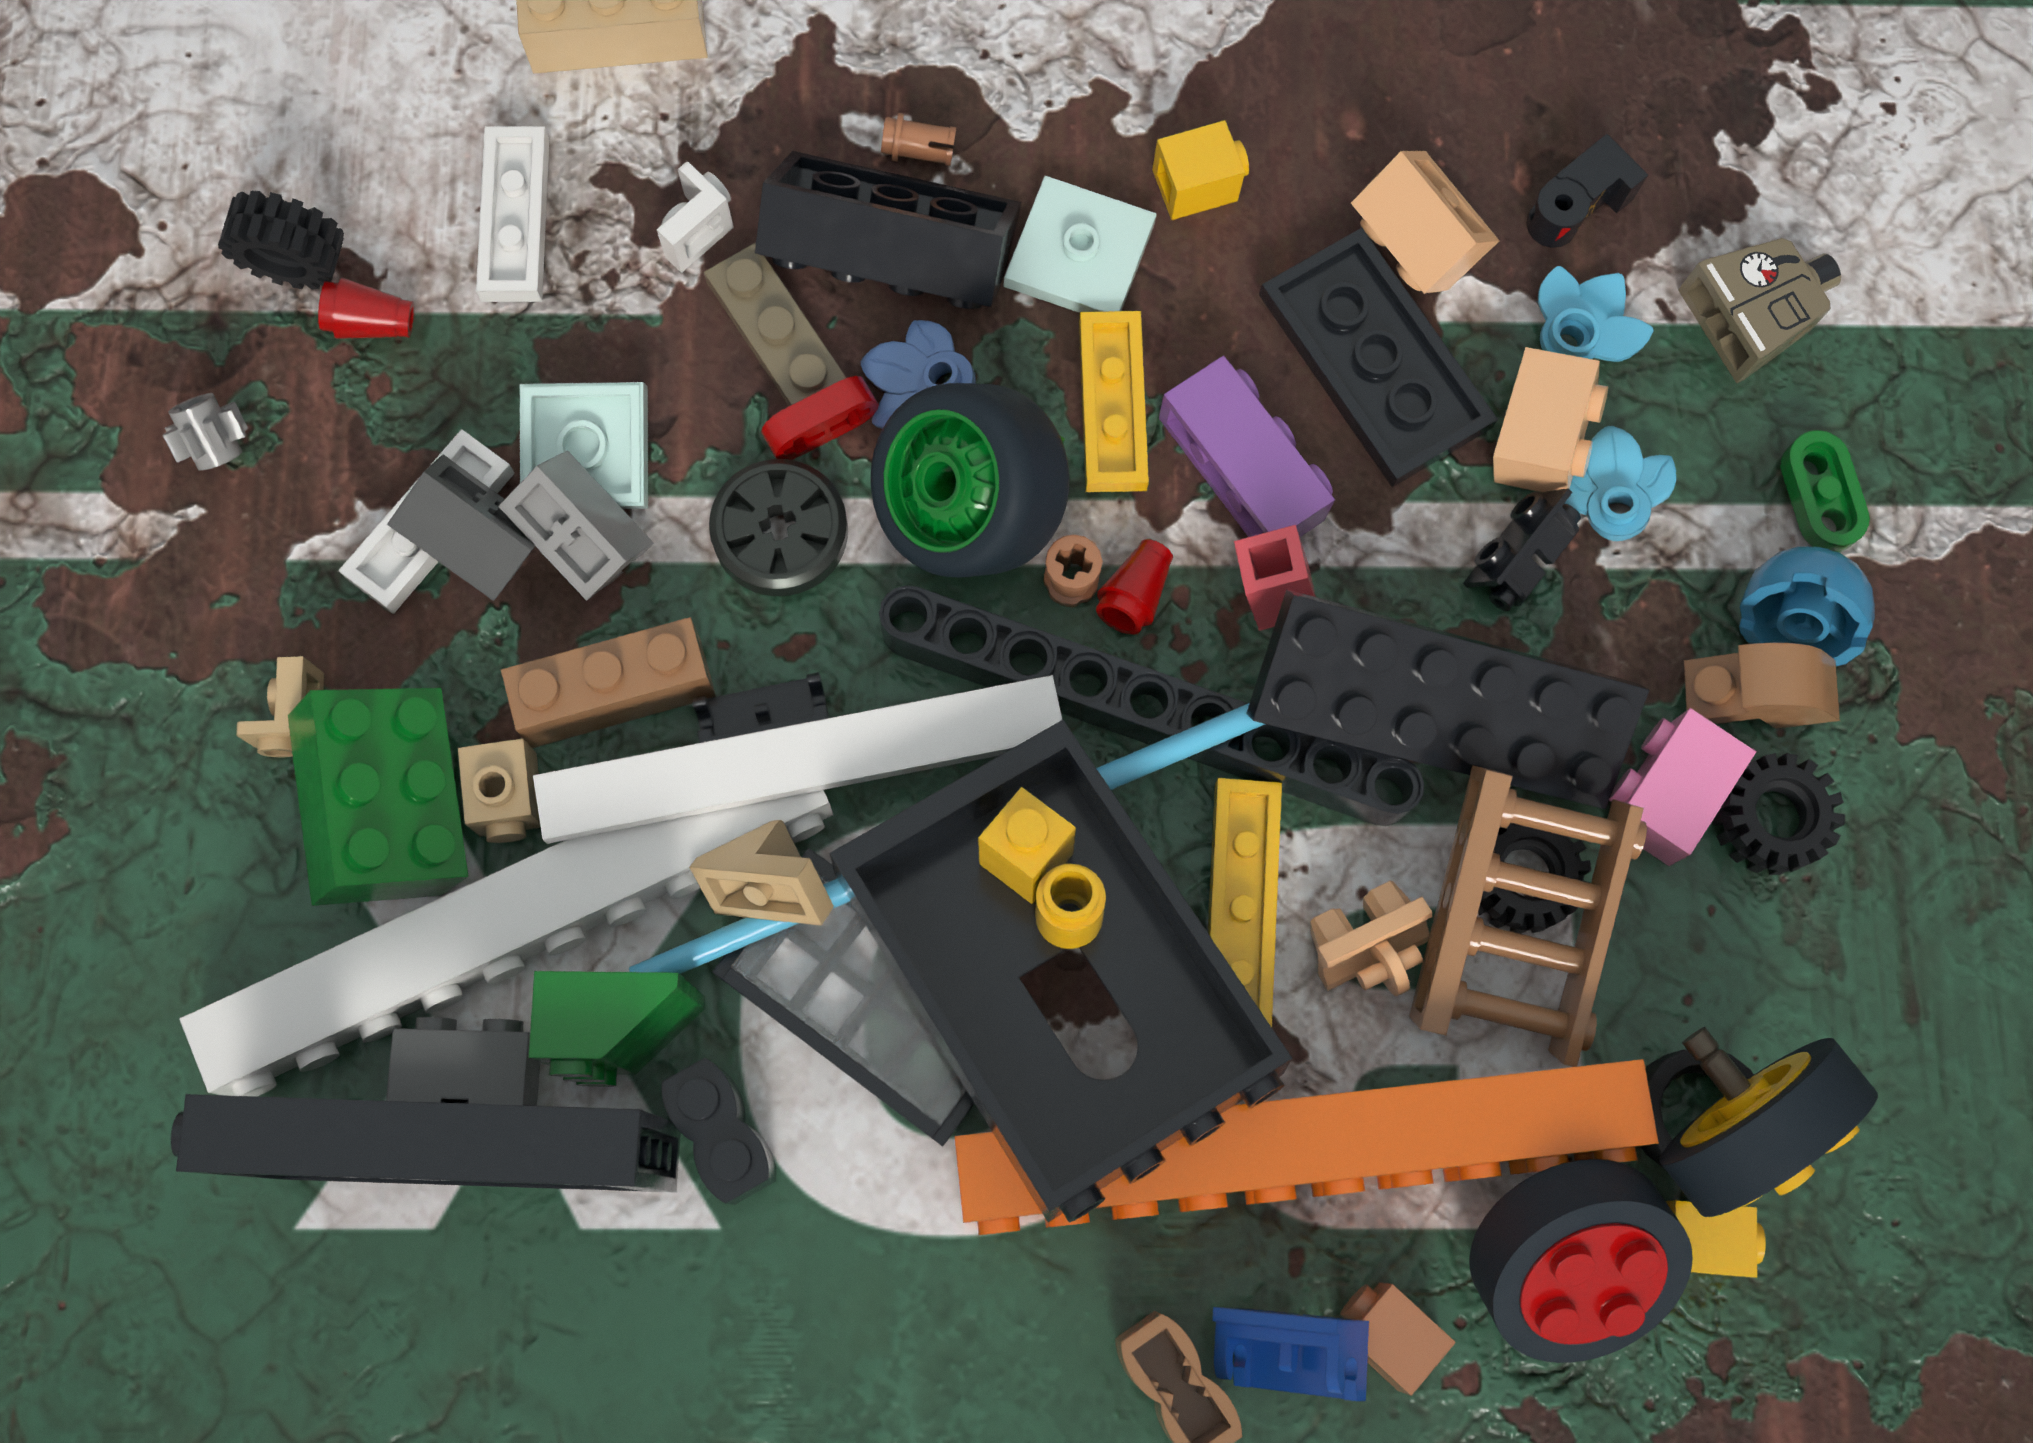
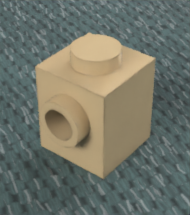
M524 739L458 748L465 825L479 836H486V841L491 843L518 841L526 837V830L541 828L533 775L539 774L537 753Z

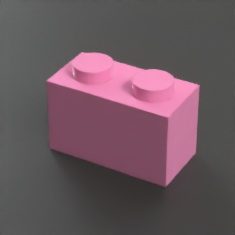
M1691 708L1672 722L1662 718L1656 724L1641 747L1643 751L1649 754L1638 772L1632 768L1625 772L1613 788L1609 798L1611 802L1614 799L1644 808L1641 820L1646 822L1647 833L1643 849L1668 866L1691 855L1756 753L1755 750Z

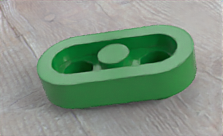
M1813 430L1800 435L1788 446L1781 458V472L1800 532L1812 547H1822L1842 552L1864 536L1870 522L1869 511L1849 450L1840 438L1827 431ZM1803 461L1813 463L1818 470V475L1809 473L1805 469ZM1822 517L1830 518L1834 522L1836 532L1826 528L1822 522Z

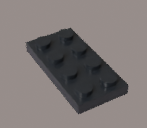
M1363 228L1349 234L1261 285L1260 298L1391 487L1398 485L1491 430L1496 424L1498 418Z

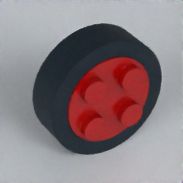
M1588 1159L1550 1167L1525 1179L1507 1192L1491 1208L1479 1225L1471 1245L1469 1267L1473 1283L1500 1334L1509 1345L1522 1354L1546 1362L1571 1363L1595 1359L1618 1351L1637 1341L1655 1328L1669 1314L1682 1296L1690 1278L1693 1255L1690 1239L1684 1227L1649 1178L1637 1169L1623 1163L1602 1159Z

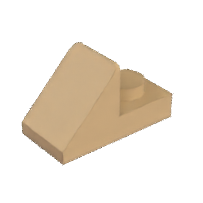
M782 820L770 821L697 857L689 867L713 912L717 915L822 926L834 907L811 859L801 858Z

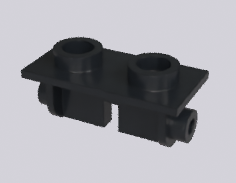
M1569 488L1540 493L1536 491L1520 500L1511 511V523L1500 537L1487 543L1475 557L1474 562L1477 566L1463 582L1465 587L1489 586L1493 591L1489 595L1490 601L1503 611H1510L1513 606H1521L1546 574L1531 558L1532 555L1535 553L1546 565L1553 564L1579 532L1577 524L1581 519L1579 512L1572 506L1564 504L1572 494V491Z

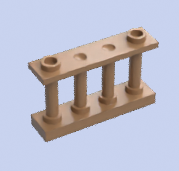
M1473 765L1409 1018L1420 1030L1447 1036L1450 1020H1458L1461 1015L1551 1036L1548 1051L1564 1065L1577 1067L1581 1050L1588 1051L1595 1037L1597 1018L1596 1014L1591 1011L1630 860H1636L1640 856L1645 844L1647 826L1646 822L1641 820L1644 808L1613 799L1608 819L1519 798L1517 797L1516 790L1510 789L1513 776ZM1510 823L1600 844L1591 883L1500 861V855L1493 853L1499 828H1507ZM1494 887L1583 908L1584 912L1575 947L1484 925L1483 918L1477 917L1483 891L1491 892ZM1477 951L1567 972L1558 1011L1467 989V982L1461 980L1467 955L1475 956Z

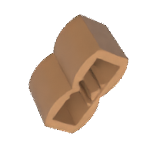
M1153 1311L1115 1338L1117 1354L1123 1369L1132 1382L1154 1400L1158 1421L1172 1443H1235L1242 1438L1241 1423L1234 1405L1216 1383L1202 1375L1197 1351L1186 1332L1176 1322L1161 1313Z

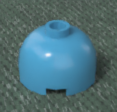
M1794 547L1778 552L1754 571L1741 600L1740 611L1742 618L1739 628L1740 633L1749 644L1795 643L1809 645L1823 650L1834 658L1836 666L1844 665L1860 655L1866 646L1867 638L1872 630L1875 619L1873 588L1857 563L1839 552L1822 547Z

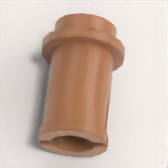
M898 113L897 119L886 117L881 153L892 155V161L898 162V157L901 156L951 166L953 148L931 145L929 142L954 145L956 127L950 126L949 128L904 120L903 113Z

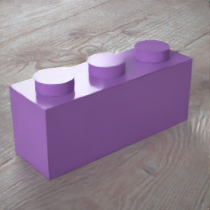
M1223 355L1164 394L1159 420L1248 537L1296 525L1301 537L1325 521L1335 501L1332 496L1333 490L1330 481L1317 465H1308L1296 450L1295 438L1290 428L1281 418L1277 416L1272 418L1259 402V393L1256 385L1242 369L1235 370Z

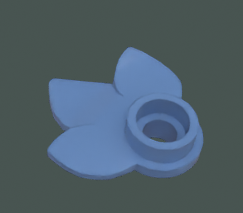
M914 320L908 328L906 343L891 341L879 344L871 349L861 360V367L866 377L879 390L885 392L879 403L878 410L872 418L873 425L880 429H883L889 417L902 403L917 392L937 385L935 383L941 376L952 373L950 379L944 384H975L976 381L974 369L968 359L962 354L955 352L951 334L943 326L932 321Z

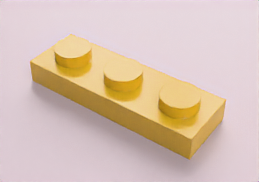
M1141 311L1080 312L1079 336L1085 492L1147 491L1149 477Z

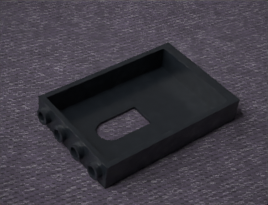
M1064 720L1059 721L829 853L836 878L1047 1222L1052 1221L1061 1214L1065 1215L1068 1222L1077 1220L1105 1200L1104 1195L1100 1191L1105 1186L1123 1175L1130 1184L1137 1182L1166 1161L1161 1151L1183 1137L1190 1146L1199 1143L1226 1123L1221 1116V1113L1242 1100L1251 1109L1269 1099L1284 1087L1280 1076L1285 1073L1292 1060L1291 1055ZM1021 787L1076 827L1074 854L1066 864H1079L1089 868L1096 873L1105 888L1106 902L1101 929L1090 943L1079 947V949L1128 1022L1137 1040V1055L1132 1066L1125 1073L1113 1079L1100 1080L1091 1078L1075 1066L1020 980L1022 976L1067 949L1052 945L1039 932L1035 919L1036 900L1031 904L979 864L978 837ZM1070 903L1059 907L1070 912L1080 910L1078 906Z
M186 1094L184 1111L179 1112L173 1122L171 1149L174 1156L178 1157L176 1172L276 1180L677 1193L681 1132L672 1121L641 1109Z

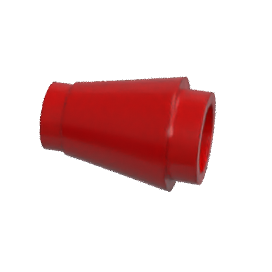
M343 277L339 280V283L324 282L318 309L320 330L333 332L335 339L398 336L410 338L414 322V301L403 300L400 297Z
M1144 539L1139 543L1138 547L1097 593L1099 603L1096 607V613L1105 624L1121 633L1130 635L1138 634L1143 626L1152 624L1168 575L1169 566L1173 560L1171 551L1155 540Z

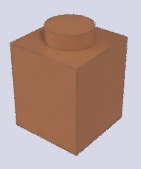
M1379 1282L1374 1289L1365 1284L1349 1299L1340 1312V1315L1346 1319L1369 1321L1367 1363L1397 1391L1410 1396L1414 1394L1456 1343L1393 1284Z

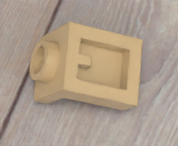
M303 656L277 657L276 678H272L269 681L267 689L268 707L274 716V720L237 722L236 736L258 748L257 753L268 757H293L288 714L310 690H324V673Z

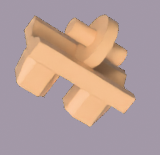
M1388 881L1370 890L1363 897V908L1371 919L1370 922L1353 929L1340 908H1332L1310 921L1311 937L1318 953V976L1327 991L1357 977L1359 984L1365 991L1383 982L1394 996H1399L1410 989L1406 970L1423 963L1422 955L1417 947L1428 942L1430 933L1427 927V920L1432 918V910L1423 897L1411 902L1393 881Z

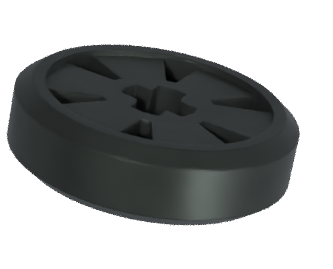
M770 459L741 469L722 486L711 508L709 532L713 548L721 566L738 584L763 595L790 596L817 586L835 570L846 548L848 523L842 498L836 487L824 474L805 463L795 460ZM784 515L785 523L795 521V524L787 527L788 537L784 539L774 540L772 532L765 535L762 533L771 528L770 518L774 516Z

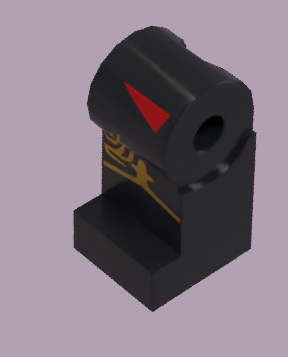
M1606 134L1541 189L1536 204L1528 213L1526 221L1528 232L1533 240L1542 246L1549 248L1562 247L1570 243L1584 219L1604 203L1617 214L1633 201L1648 174Z

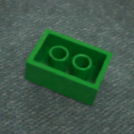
M442 689L310 690L288 714V723L311 906L442 896L469 877Z

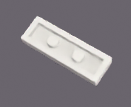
M485 126L476 292L481 302H542L549 136L545 126Z
M462 429L432 462L433 464L444 454L496 493L502 489L515 473L509 463ZM415 483L338 570L345 579L392 614L398 610L438 563L436 559L387 525Z

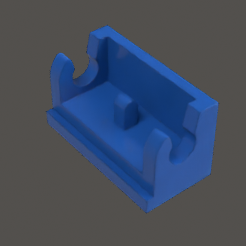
M1213 1307L1212 1321L1216 1322L1214 1369L1218 1379L1231 1380L1233 1374L1234 1386L1340 1398L1351 1401H1366L1369 1321L1246 1308Z

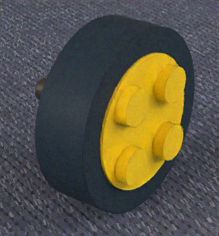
M1703 1027L1686 1038L1682 1044L1696 1061H1701V1068L1724 1096L1689 1123L1665 1148L1659 1161L1703 1217L1718 1216L1746 1206L1773 1189L1779 1195H1784L1802 1185L1814 1174L1815 1169L1811 1165L1822 1155L1843 1146L1859 1132L1860 1128L1857 1125L1875 1105L1878 1092L1833 1038H1824L1809 1043L1783 1056L1746 1079L1723 1049H1718V1042L1706 1027Z

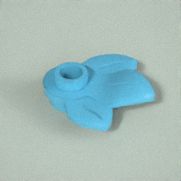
M1557 266L1545 277L1539 287L1538 305L1546 321L1540 332V344L1544 351L1588 359L1597 358L1611 362H1620L1638 353L1647 344L1654 330L1652 326L1642 320L1623 316L1626 289L1624 276L1620 273L1594 277L1579 285L1566 269ZM1567 334L1574 337L1578 347L1567 344L1560 335Z
M1606 426L1592 438L1593 445L1584 478L1573 476L1570 486L1572 494L1564 504L1572 506L1579 514L1587 515L1591 527L1603 538L1611 541H1624L1641 533L1650 520L1651 509L1670 497L1676 483V468L1672 456L1654 455L1643 459L1640 446L1631 434L1615 426ZM1612 503H1622L1629 506L1631 510L1619 514L1613 512L1609 505Z

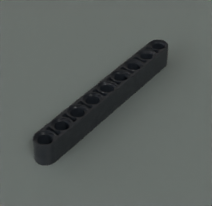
M909 585L897 587L889 592L881 602L879 617L883 640L893 653L988 688L1053 675L1061 714L1148 745L1191 728V720L1195 717L1204 715L1215 718L1248 704L920 587ZM908 611L916 612L923 616L926 622L915 632H901L892 625L894 619L901 613ZM971 632L979 635L984 640L985 645L976 653L964 654L955 650L951 642L957 635ZM1031 653L1042 660L1044 668L1034 675H1022L1014 670L1010 662L1019 654ZM1091 674L1101 681L1104 690L1096 696H1081L1071 687L1070 681L1077 675ZM1139 695H1151L1161 703L1164 713L1155 718L1141 717L1132 709L1130 701ZM1268 724L1187 757L1193 761L1247 780L1282 783V792L1380 826L1393 825L1402 820L1418 805L1424 792V781L1421 772L1413 763L1406 759ZM1262 736L1272 738L1281 747L1282 759L1274 762L1261 759L1253 750L1252 740ZM1323 757L1335 761L1341 768L1342 782L1333 784L1321 780L1315 773L1313 767L1314 760ZM1388 779L1396 783L1402 792V804L1390 805L1383 802L1376 793L1375 780Z

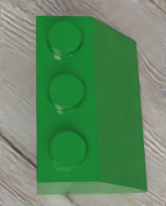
M534 971L529 1058L550 1066V1076L563 1077V1081L576 1082L577 1086H617V1075H636L704 1010L705 996L679 973Z

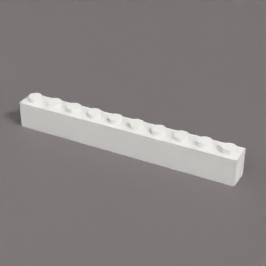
M824 790L565 840L190 1013L179 1020L208 1093L257 1097L276 1087L277 1083L274 1077L297 1066L301 1072L324 1066L340 1056L337 1048L359 1037L362 1038L363 1042H371L393 1033V1029H400L402 1027L400 1018L423 1007L426 1013L445 1009L463 999L464 995L461 990L483 979H486L487 984H495L507 980L525 969L524 960L545 950H547L550 956L564 953L586 940L583 932L608 921L610 927L626 924L643 915L647 911L644 904L666 893L669 894L671 899H676L698 890L700 886L689 867L697 857L774 820H782L793 842L796 843L824 829L823 820L833 816V812Z

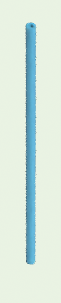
M1248 703L1096 769L1109 788L1113 790L1265 724L1253 721L1246 714L1249 706ZM838 879L823 884L834 905L833 909L850 902ZM743 918L629 967V971L682 974L799 923Z

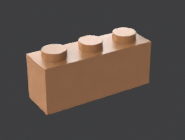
M691 617L501 669L515 729L531 748L692 704V698L706 696L707 699L716 697L702 642Z

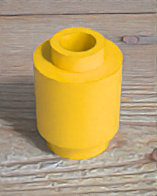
M1079 864L1056 866L1042 877L1036 891L1035 919L1039 932L1049 943L1064 949H1075L1087 945L1097 936L1102 926L1106 902L1105 888L1100 878L1092 870ZM1070 903L1078 906L1080 910L1070 912L1059 907Z

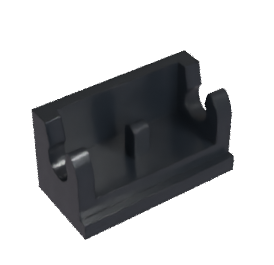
M819 672L807 674L805 679L707 699L706 696L692 698L693 707L700 726V730L697 731L699 743L829 718Z

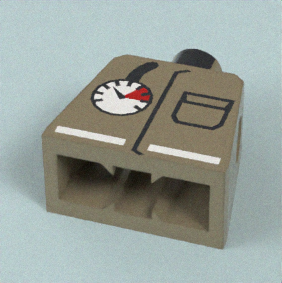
M1780 238L1699 262L1678 291L1736 383H1739L1805 336L1831 309L1830 300L1824 292L1840 284L1841 272L1837 262L1829 254L1823 253L1804 262L1792 241Z

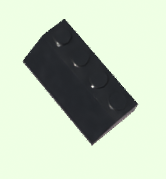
M792 151L763 182L755 254L772 257V262L783 268L804 269L807 266L829 270L832 277L845 282L857 283L869 279L889 284V289L902 295L918 296L927 292L947 297V301L950 304L960 308L978 309L982 305L991 307L1001 287L1022 202Z

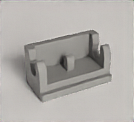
M568 450L537 465L498 506L586 601L624 573L622 570L628 564L643 555L654 544Z

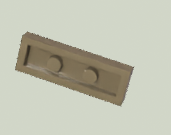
M756 243L706 270L704 275L706 283L787 405L791 406L845 379L846 376L765 256L755 254Z

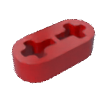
M847 377L776 413L766 421L761 433L776 459L793 460L862 425L876 413L879 404L863 377Z

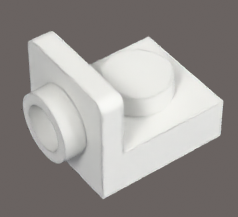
M685 162L677 169L684 195L689 202H682L674 206L666 214L662 225L657 229L665 258L681 273L734 228L728 205L731 201L728 190L715 175L710 172L702 175L689 162Z

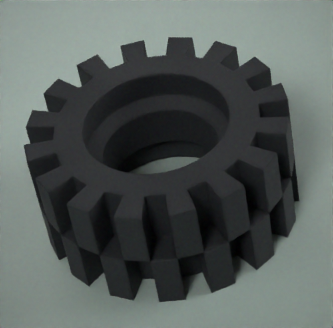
M250 191L249 195L245 192L237 193L236 197L233 196L218 248L222 249L221 254L226 259H234L233 264L238 268L252 269L251 275L262 278L264 275L272 278V283L283 285L284 281L289 282L293 288L303 289L305 284L314 290L320 289V285L323 286L325 281L332 282L344 240V232L341 228H337L338 223L332 218H322L324 212L315 207L309 210L303 208L304 202L293 198L292 202H287L282 199L281 194L270 192L269 198L261 191Z
M1773 753L1748 764L1721 806V810L1718 811L1712 821L1713 826L1723 825L1725 832L1716 837L1721 846L1731 842L1736 848L1728 855L1736 863L1748 859L1750 863L1747 869L1759 873L1769 869V875H1781L1788 871L1791 873L1820 860L1829 853L1826 849L1837 844L1841 835L1833 831L1845 824V814L1834 813V808L1843 804L1844 801L1841 792L1829 796L1825 787L1835 781L1828 773L1819 778L1815 777L1813 772L1818 767V764L1810 759L1798 765L1796 764L1798 757L1796 754L1786 753L1777 758L1776 753ZM1774 791L1782 793L1795 805L1799 815V825L1791 837L1781 838L1773 836L1760 824L1756 815V804L1764 792Z
M1510 823L1507 828H1499L1493 853L1499 854L1500 861L1505 862L1510 852L1524 849L1538 854L1547 864L1551 874L1584 881V875L1591 872L1590 860L1581 861L1579 853L1586 850L1582 840L1573 843L1567 836ZM1494 887L1491 892L1483 891L1478 914L1482 915L1487 912L1492 916L1489 924L1498 929L1506 925L1510 927L1511 932L1522 934L1529 930L1532 933L1543 931L1567 919L1566 917L1574 913L1579 907L1538 897H1526L1513 891Z

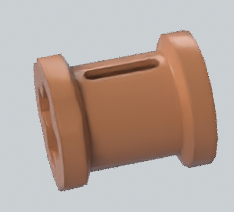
M1080 535L1063 536L1053 542L1047 551L1043 582L1048 590L1049 597L1059 605L1071 608L1076 607L1080 603L1090 601L1097 592L1103 561L1101 552L1093 541ZM1071 564H1077L1082 567V571H1078L1074 579H1068L1063 576V571H1068Z

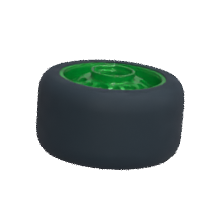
M940 384L926 388L908 398L893 412L885 423L878 437L872 457L871 494L878 521L888 540L903 557L917 567L932 574L957 578L998 574L1015 569L1033 559L1054 536L1061 523L1068 501L1069 465L1063 442L1054 424L1046 413L1027 396L1013 389L994 384Z

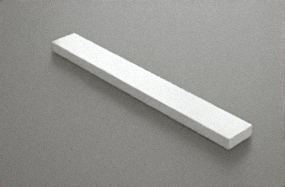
M1053 675L533 775L542 839L549 844L999 756L1062 720Z

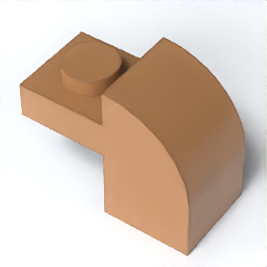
M1795 643L1738 645L1739 653L1684 661L1687 710L1689 708L1693 709L1714 724L1759 718L1773 728L1778 729L1840 721L1836 661L1817 647Z

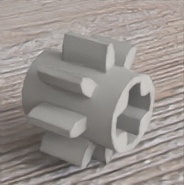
M208 393L188 399L168 411L174 424L165 427L166 433L162 436L176 462L192 457L198 470H207L225 464L242 453L237 440L247 436L245 431L248 427L235 402L220 407L214 394Z

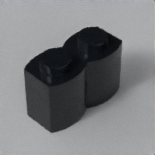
M703 1058L662 1081V1097L667 1114L675 1127L686 1138L694 1142L693 1154L697 1171L705 1186L716 1198L725 1204L735 1205L776 1182V1166L772 1152L760 1133L745 1123V1106L741 1093L735 1082L723 1069L710 1060Z

